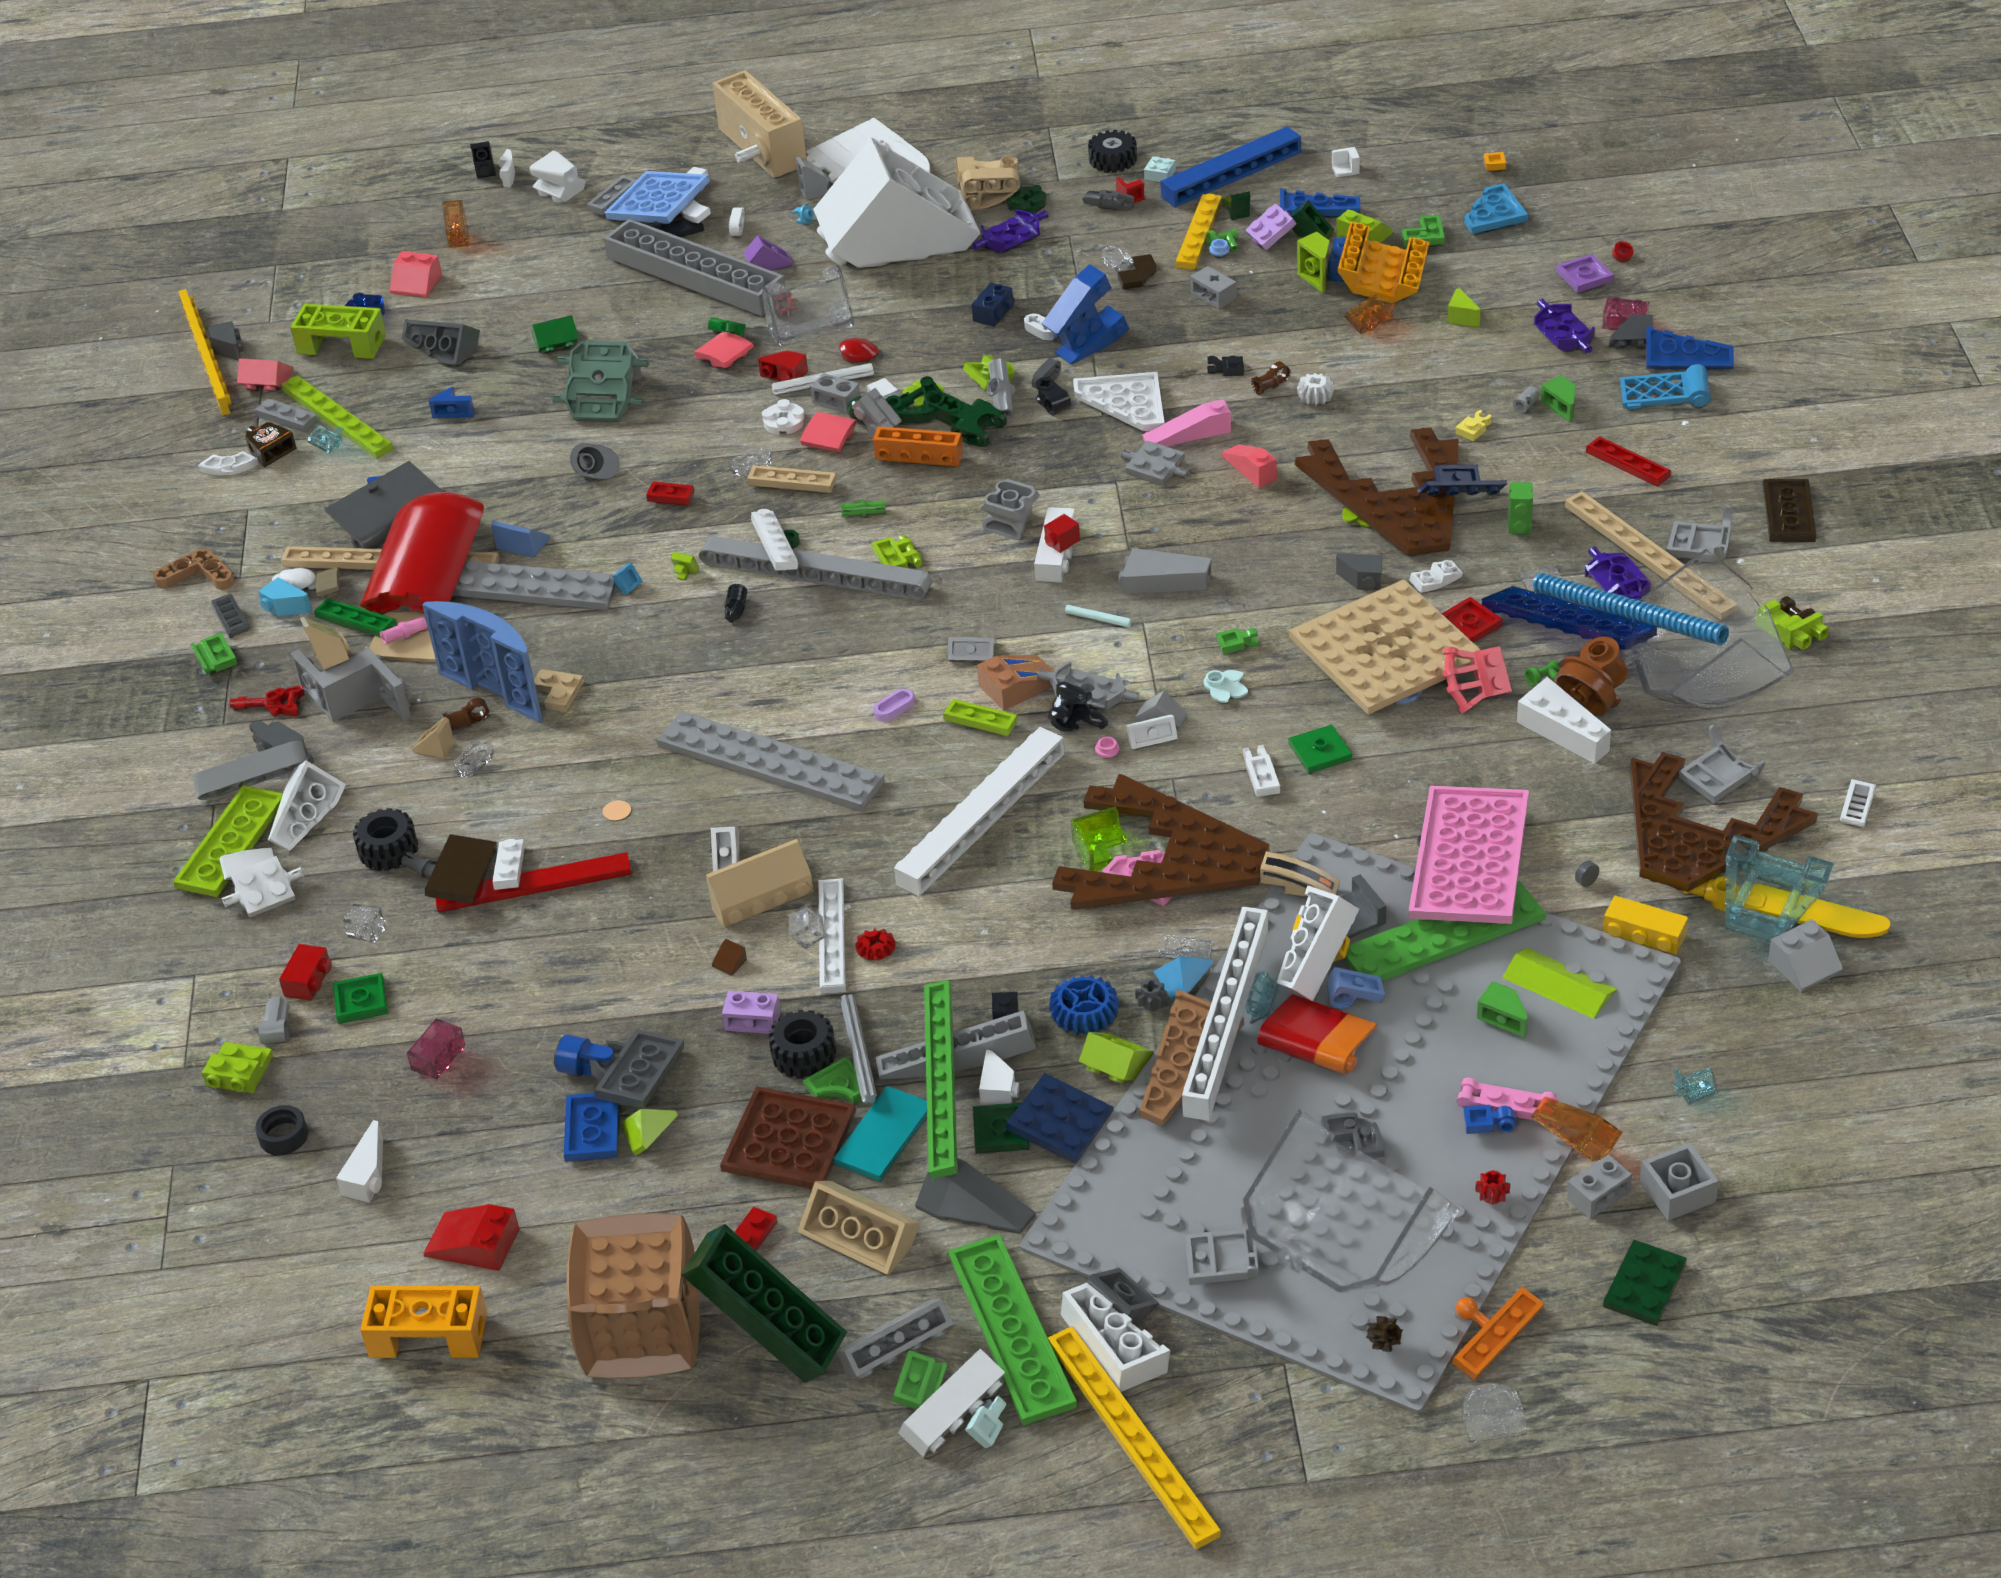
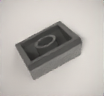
M1120 1268L1091 1274L1088 1278V1284L1113 1303V1308L1116 1311L1128 1315L1132 1319L1131 1323L1135 1326L1159 1304L1156 1299Z

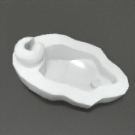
M305 568L283 570L272 577V581L279 577L300 590L306 587L309 590L316 588V575L311 570Z

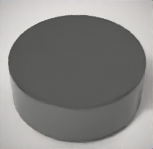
M1591 861L1583 862L1576 870V882L1584 887L1592 885L1599 875V866Z

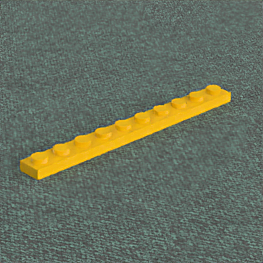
M186 289L178 291L222 416L230 414L228 406L232 405L193 296H188Z
M1073 1326L1048 1337L1057 1358L1193 1548L1197 1550L1220 1538L1221 1530Z

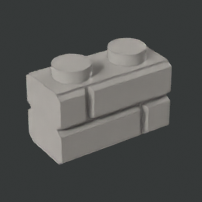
M876 388L872 389L852 406L855 416L859 420H863L867 425L868 432L872 436L875 435L878 426L895 428L902 421Z

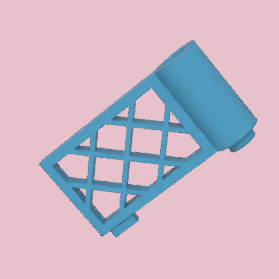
M1700 364L1691 365L1683 372L1620 377L1623 408H1628V410L1641 409V407L1689 402L1694 407H1704L1711 399L1707 370ZM1672 380H1681L1677 384L1671 382ZM1650 382H1657L1658 384H1656L1655 386H1652V385H1650L1649 383H1650ZM1627 384H1635L1636 386L1633 387V388H1630V387H1628V386H1626V385H1627ZM1664 386L1670 388L1666 392L1661 390V388ZM1642 388L1648 390L1644 394L1639 392ZM1677 391L1683 395L1674 396L1672 394ZM1654 393L1659 395L1658 398H1652L1650 396H1652ZM1631 396H1635L1638 398L1636 400H1627Z

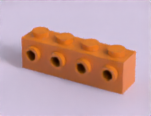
M878 426L873 437L875 460L959 467L963 456L962 434L957 432Z

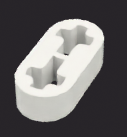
M744 208L732 209L729 222L730 236L742 235L745 223Z
M1029 314L1024 318L1025 330L1047 341L1057 337L1056 334L1042 325L1045 317L1039 314Z

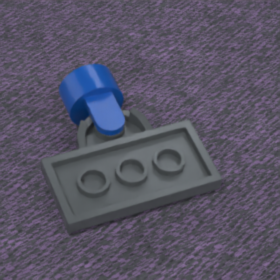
M636 1029L626 1044L606 1040V1045L591 1043L587 1038L565 1034L556 1046L554 1066L561 1073L578 1077L582 1075L594 1076L600 1080V1083L595 1088V1098L644 1109L684 1049V1040Z

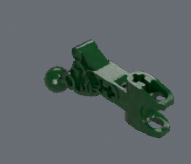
M930 376L921 378V387L911 393L906 392L901 396L892 395L885 399L901 418V422L921 423L936 419L953 426L951 432L961 433L963 442L980 447H987L991 443L989 435L983 428L988 426L1001 428L1007 424L1006 416L991 403L982 399H976L972 405H969L942 392ZM923 395V405L909 407L914 404L915 399ZM863 396L852 399L848 405L850 418L856 419L859 423L864 422L855 416L852 406Z

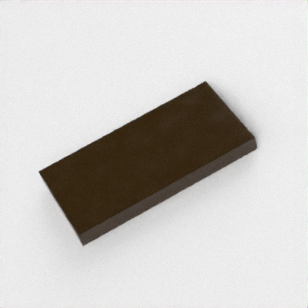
M1763 479L1769 542H1816L1809 479Z
M449 834L425 887V896L473 904L496 852L497 842Z

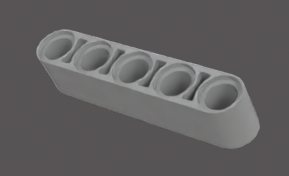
M292 741L197 772L192 778L198 799L208 800L239 790L243 785L251 786L291 773L294 768L308 760L303 742Z

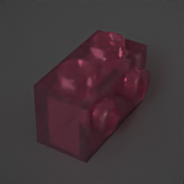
M1607 297L1603 311L1602 329L1617 330L1631 315H1648L1649 302L1639 299L1630 300L1619 297Z
M436 1018L407 1052L411 1070L437 1080L449 1068L450 1063L463 1051L466 1045L461 1027Z

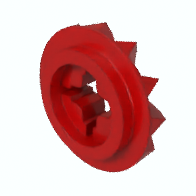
M874 928L871 932L865 930L863 935L857 936V942L855 943L858 955L867 960L884 959L892 954L896 946L893 934L887 933L885 928L880 931Z

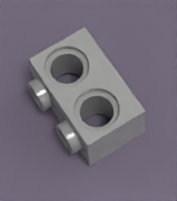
M823 373L810 386L813 404L848 414L850 401L860 396L859 383Z

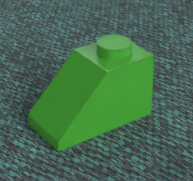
M1562 375L1542 384L1541 403L1568 422L1573 421L1576 385Z
M1492 981L1478 1000L1477 1019L1525 1038L1527 1035L1528 1016L1516 990Z

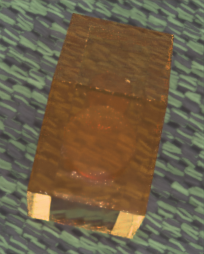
M463 201L443 202L445 232L449 248L468 246L469 230Z

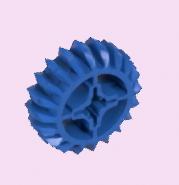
M1081 974L1080 978L1071 976L1070 981L1062 980L1061 985L1055 986L1054 992H1051L1049 1009L1053 1022H1056L1058 1028H1064L1066 1033L1073 1031L1076 1036L1080 1032L1087 1036L1088 1032H1098L1099 1029L1106 1030L1107 1024H1113L1114 1018L1118 1014L1119 999L1117 998L1115 988H1112L1110 985V981L1104 982L1102 977L1095 979L1093 974L1089 977H1084Z

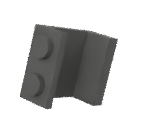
M1361 874L1352 877V892L1341 896V898L1359 908L1355 920L1347 933L1348 938L1386 924V904Z

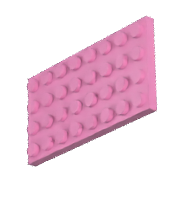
M1430 786L1409 905V919L1512 924L1529 790Z

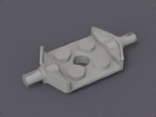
M1071 661L1059 667L1056 671L1050 672L1039 669L1037 679L1050 681L1055 696H1057L1056 685L1058 682H1069L1081 687L1085 691L1092 692V699L1087 701L1088 706L1109 710L1118 702H1122L1123 699L1137 702L1139 692L1124 688L1119 673H1116L1115 679H1111L1105 676L1071 669Z

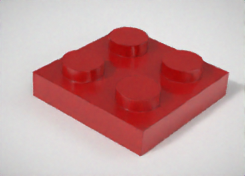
M1472 597L1465 599L1442 613L1473 643L1502 626L1501 617Z

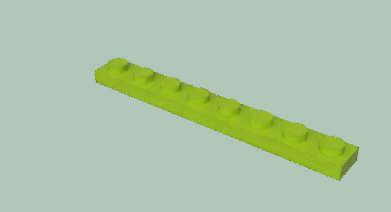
M300 376L291 377L281 384L282 391L312 413H315L319 418L377 459L393 450L392 442Z

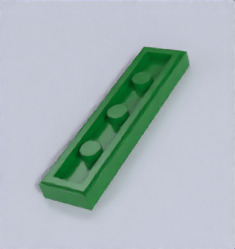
M329 598L313 611L316 618L381 637L380 631H385L398 625L397 620Z

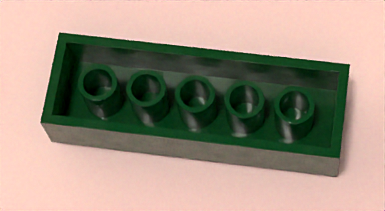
M726 1224L705 1235L681 1274L804 1383L825 1373L847 1334V1331Z

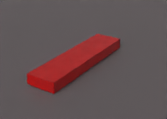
M1600 436L1586 446V453L1656 487L1671 477L1670 469Z

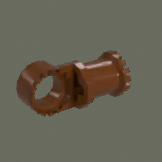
M1283 362L1274 363L1265 375L1252 378L1251 385H1254L1252 387H1255V393L1260 395L1267 389L1277 388L1280 383L1286 382V379H1289L1288 376L1290 377L1291 369ZM1283 368L1282 373L1277 376V372Z
M474 698L465 707H462L460 711L450 714L444 713L443 718L446 716L449 719L451 730L453 731V729L463 726L470 727L472 723L480 722L482 719L485 720L490 710L484 699ZM477 706H483V709L480 712H472V710Z

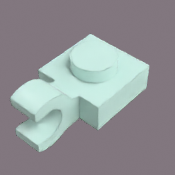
M996 1396L994 1402L989 1399L984 1406L977 1408L965 1429L985 1449L993 1445L1004 1425L998 1417L1004 1410L1006 1402L999 1396Z

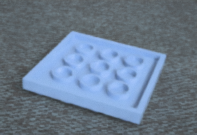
M646 171L604 213L606 218L610 220L626 221L632 219L647 223L657 221L658 223L668 224L704 189L710 180L707 174Z

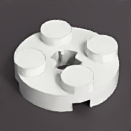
M787 399L779 400L777 404L762 411L764 428L772 434L780 435L779 431H786L787 434H791L800 430L804 425V409L797 404L790 403Z

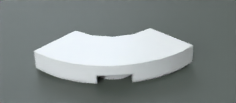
M242 451L236 455L225 457L213 454L200 463L198 468L200 472L224 476L247 471L259 465L257 458Z

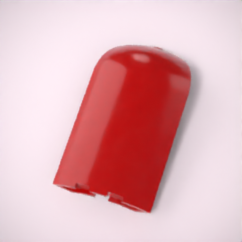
M454 492L428 493L406 503L394 518L360 606L381 615L388 611L399 610L401 606H408L410 611L425 614L422 605L425 602H450L481 521L484 503L470 496Z

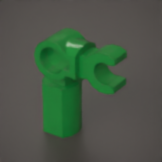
M714 317L709 319L708 330L728 332L744 337L746 324Z

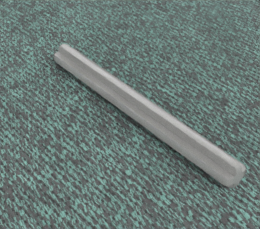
M844 994L841 997V1007L861 1098L865 1104L869 1102L874 1103L877 1094L855 997L852 994L848 996Z

